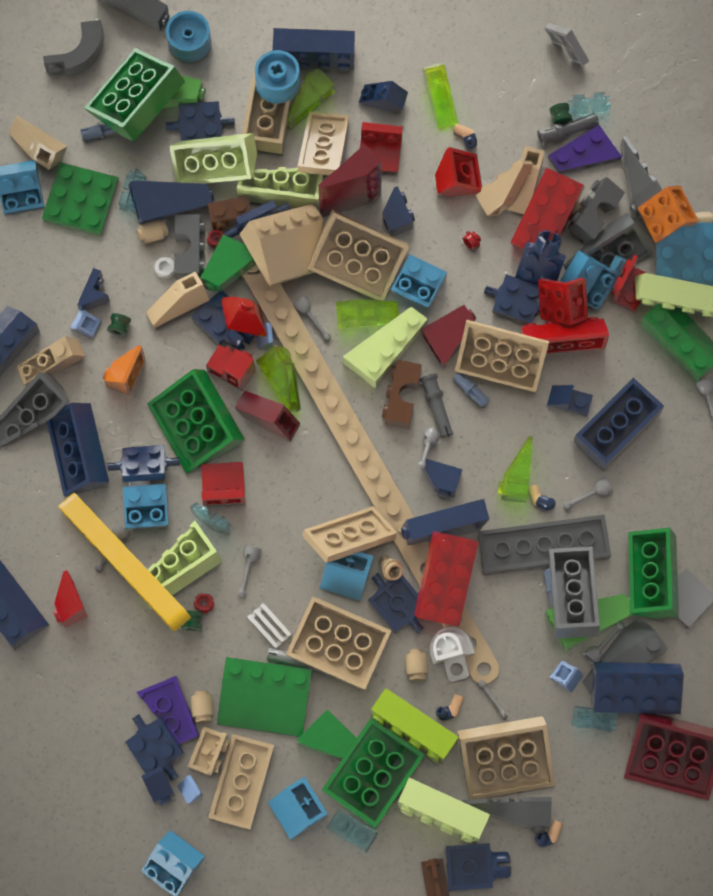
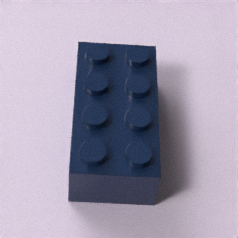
M273 28L272 51L281 50L294 56L299 64V70L318 69L320 71H328L330 69H337L341 72L354 70L355 31Z
M633 377L575 435L573 442L605 470L662 413L664 405Z
M594 662L591 697L594 713L681 714L684 679L681 664Z

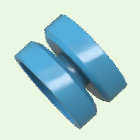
M189 10L178 12L171 17L167 23L166 36L169 51L174 58L181 62L193 63L206 57L211 49L212 40L209 23L205 17L198 12Z
M275 50L263 54L258 59L255 66V82L259 95L267 102L275 104L285 103L294 98L300 87L299 64L294 56L285 51Z

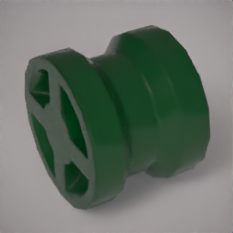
M558 103L550 107V114L554 117L552 120L553 124L561 125L573 120L572 115L569 114L570 107L568 103Z
M112 313L110 317L111 324L108 326L107 331L117 336H127V326L131 323V318L122 314Z
M187 611L191 618L181 626V629L192 632L202 631L201 619L203 618V613Z

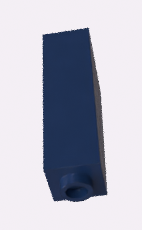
M136 180L128 184L139 224L208 208V203L214 201L213 191L208 188L207 184Z
M480 499L407 519L402 525L403 527H401L402 537L404 540L406 539L407 545L431 541L433 531L455 536L480 531L490 519L485 500Z

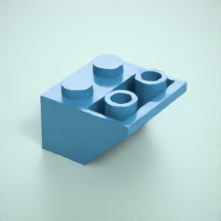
M32 160L0 166V200L4 214L44 207L36 161Z
M578 250L560 282L565 283L578 278L586 279L587 305L599 310L620 274Z
M410 254L391 291L429 308L438 297L446 281L447 272Z
M166 484L123 487L125 529L168 526L169 507Z
M357 552L326 563L320 589L361 601L374 562V556Z
M305 776L285 788L268 802L290 840L328 817L326 810Z
M170 830L157 843L141 872L171 895L178 896L195 874L205 856Z

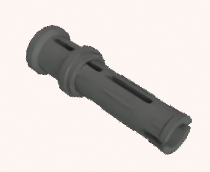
M594 112L560 125L556 123L551 128L537 130V136L541 146L546 147L548 143L557 140L559 142L563 141L565 136L599 125V119Z
M436 373L429 374L419 380L424 385L426 400L430 401L440 437L445 438V435L448 437L454 433L441 398L443 397V391L440 390L437 382L438 375Z

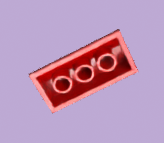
M589 317L588 320L573 325L552 321L546 322L544 325L528 323L521 327L520 334L549 341L546 354L604 349L609 338V331L604 318L598 319V317Z

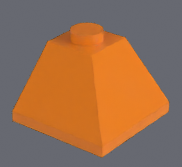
M137 345L112 362L110 368H106L103 375L106 387L128 396L130 395L146 359L142 346Z

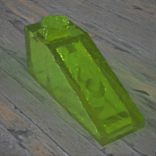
M440 62L421 67L438 128L457 124L458 119L445 64Z
M319 68L314 72L310 71L304 77L287 119L290 131L308 116L309 111L313 112L335 93V84Z
M362 299L336 301L338 329L388 324L399 316L398 301Z
M273 346L259 357L256 363L283 405L290 412H298L301 407L295 366L290 358L291 354L283 346Z
M533 436L527 438L505 472L503 481H499L498 493L501 494V500L526 503Z

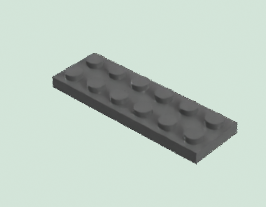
M605 514L478 531L484 574L549 566V549L592 546L594 560L611 558Z

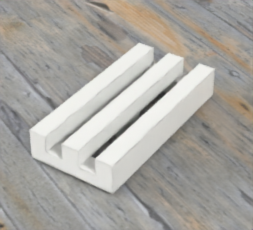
M264 603L247 616L250 622L275 649L292 636ZM262 611H264L271 618V620L279 627V629L285 634L284 637H282L278 633V631L270 624V622L261 614ZM256 616H258L261 619V621L269 628V630L278 638L279 641L277 643L254 619Z

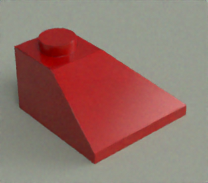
M452 147L446 149L435 173L438 194L456 197L481 192L482 182L477 154Z
M235 296L222 298L221 302L227 329L266 337L267 332L261 307L257 303L247 298Z
M68 570L63 571L54 602L56 610L53 611L57 623L62 622L64 627L88 617Z

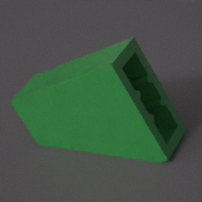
M223 235L201 275L202 284L212 292L215 290L222 292L254 267L256 262L245 244Z
M327 709L296 741L301 747L342 761L357 738Z

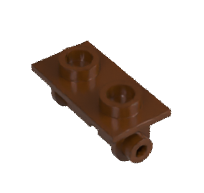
M433 858L421 862L427 896H449L443 858Z

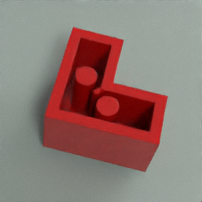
M218 345L206 364L207 372L243 392L255 373L253 356L249 352L237 349L234 351L228 346L222 347Z

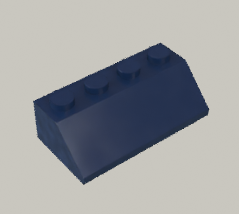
M8 305L0 314V377L40 331L36 322L23 312Z
M71 402L56 417L47 421L64 497L70 496L73 493L79 494L96 490L109 483L91 403Z
M0 560V632L12 648L16 650L49 626V623Z

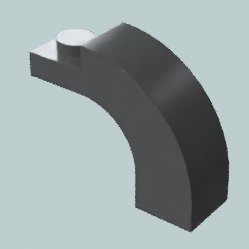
M101 20L81 22V41L73 51L65 54L43 56L46 72L57 73L65 70L67 77H70L90 68L98 59L103 47L104 37Z

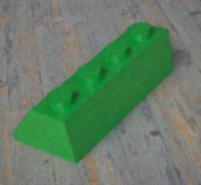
M657 304L643 316L641 325L695 383L701 381L713 371V341L687 313L682 312V308L675 307L674 310L662 308V304Z
M670 527L628 532L630 614L655 619L679 617L677 543L675 533Z

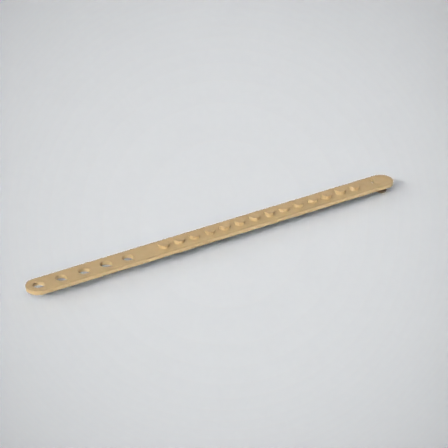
M256 264L242 275L268 322L272 325V329L374 508L397 532L396 539L393 541L420 587L423 577L420 567L426 563L430 546L429 542L407 545L406 539H403L401 527H403L402 525L407 519L414 518L411 510L281 283L269 286L261 272L255 275H248V273H256L260 270ZM464 605L462 622L459 627L440 624L443 629L447 627L461 629L476 641L475 654L465 656L469 675L476 683L485 681L486 684H489L497 678L499 665ZM481 663H487L491 668V672L486 676L480 675L477 671V667Z

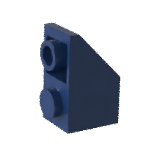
M393 81L365 84L361 91L359 103L387 112L403 110L408 92Z
M398 186L393 188L382 212V220L390 236H396L412 230L413 221H415L412 210L407 209L406 195L404 192H400Z

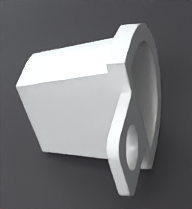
M447 627L438 631L430 644V655L433 665L444 662L448 680L451 682L469 677L465 656L475 654L469 635L455 627ZM455 663H459L463 667V672L459 676H455L451 672V667Z

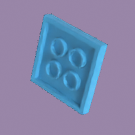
M698 222L693 226H682L657 243L655 275L704 285H713V223Z

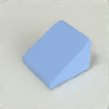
M86 310L78 312L71 329L92 339L102 320Z
M270 323L265 324L266 337L256 335L257 348L259 350L273 349L272 325Z
M561 660L550 676V679L566 690L573 692L582 679L583 674L578 668Z
M190 775L179 783L178 789L188 804L202 797L199 788Z

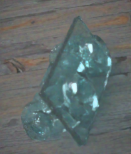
M605 92L593 93V97L585 98V94L573 95V99L568 100V102L573 103V106H569V112L574 114V116L589 114L588 106H592V113H605L607 110H611L610 102H606V98H611V96H605Z
M135 168V171L130 170L126 174L123 188L129 190L128 184L131 181H146L147 177L137 168ZM130 191L122 192L118 202L119 209L122 211L129 209L136 214Z
M574 706L571 725L576 726V728L592 729L594 727L597 730H605L611 733V731H616L618 713H594L593 708Z

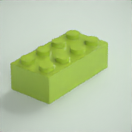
M385 688L371 709V717L382 726L388 727L391 732L407 740L409 744L419 751L421 750L426 753V758L436 765L438 762L442 765L444 764L458 742V736L387 688Z

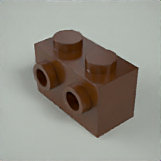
M248 196L208 203L212 230H225L235 227L237 223L236 217L251 211Z

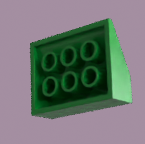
M134 48L84 109L119 135L135 142L185 83V80L175 66Z
M192 369L147 403L177 458L180 457V463L186 474L197 470L202 464H207L226 454L245 440L206 370Z
M226 657L217 725L300 737L304 731L312 670Z
M370 718L321 791L376 830L405 788L408 779L413 776L424 760L425 754Z

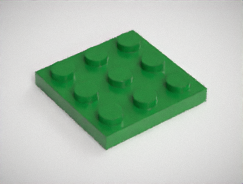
M60 162L42 220L102 236L119 177Z

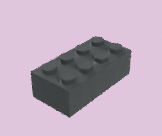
M593 547L549 549L555 639L599 636L600 622Z

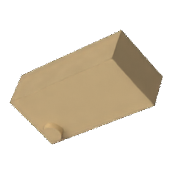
M254 67L242 134L254 133L257 151L283 154L292 99L278 104L267 102L256 90Z

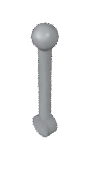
M480 681L478 683L479 688L485 691L502 718L506 719L508 717L486 687V682Z

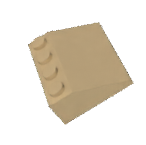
M312 203L249 221L239 235L269 286L315 273L307 268L325 222L315 204Z
M332 209L307 269L383 303L409 246L404 241Z
M466 320L455 372L536 393L549 341Z
M312 596L286 656L366 690L389 642L392 631Z
M543 716L457 731L469 799H483L555 786L547 724Z

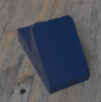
M92 269L77 303L79 311H88L110 301L107 294L97 291L101 290L104 284L101 270Z
M552 385L547 406L588 416L593 397L592 394L573 390L574 385Z

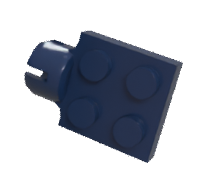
M544 230L538 234L535 243L527 241L516 272V278L539 285L538 280L542 278L558 281L566 256L559 252L562 241L557 233H554L553 239L549 240L551 231Z
M224 291L218 292L210 301L193 313L191 318L218 345L228 342L235 349L243 350L246 348L242 344L243 341L249 345L254 335L227 329L221 300L229 296Z
M490 843L446 846L449 891L491 889L495 879L509 878L511 876V866L498 867V864L511 863L509 853L506 851H491Z

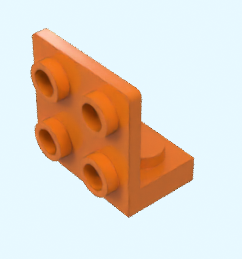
M667 186L638 207L655 243H659L682 226H693L699 222L681 186Z

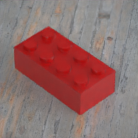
M546 167L510 243L524 250L527 241L535 243L538 234L544 230L551 231L549 240L553 239L554 233H557L561 238L585 188L584 184Z
M433 531L414 612L417 618L457 627L460 626L479 542L473 539Z

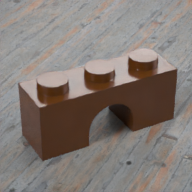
M397 360L396 366L392 365L390 378H393L392 386L388 385L386 398H389L388 405H384L382 417L385 418V425L410 429L414 404L403 401L400 393L405 389L418 390L422 364Z

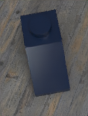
M426 459V468L422 469L433 491L442 498H455L462 469Z
M162 767L141 776L155 805L160 804V806H163L172 801V797L175 794Z

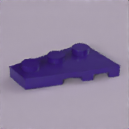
M600 125L548 155L549 161L560 174L583 169V167L594 164L600 165L611 160H621L622 158Z
M177 676L136 692L157 718H163L179 745L200 736Z

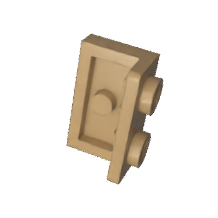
M203 726L188 768L213 777L214 772L218 773L222 761L219 760L222 752L226 753L230 744V740H227V733H220Z

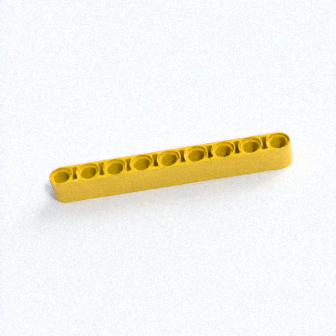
M75 493L58 506L71 523L174 632L191 618L178 601Z

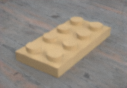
M309 111L298 162V172L330 175L341 165L349 125V115Z
M372 506L304 529L302 536L326 563L395 540L397 532Z
M232 734L208 819L251 831L274 745Z

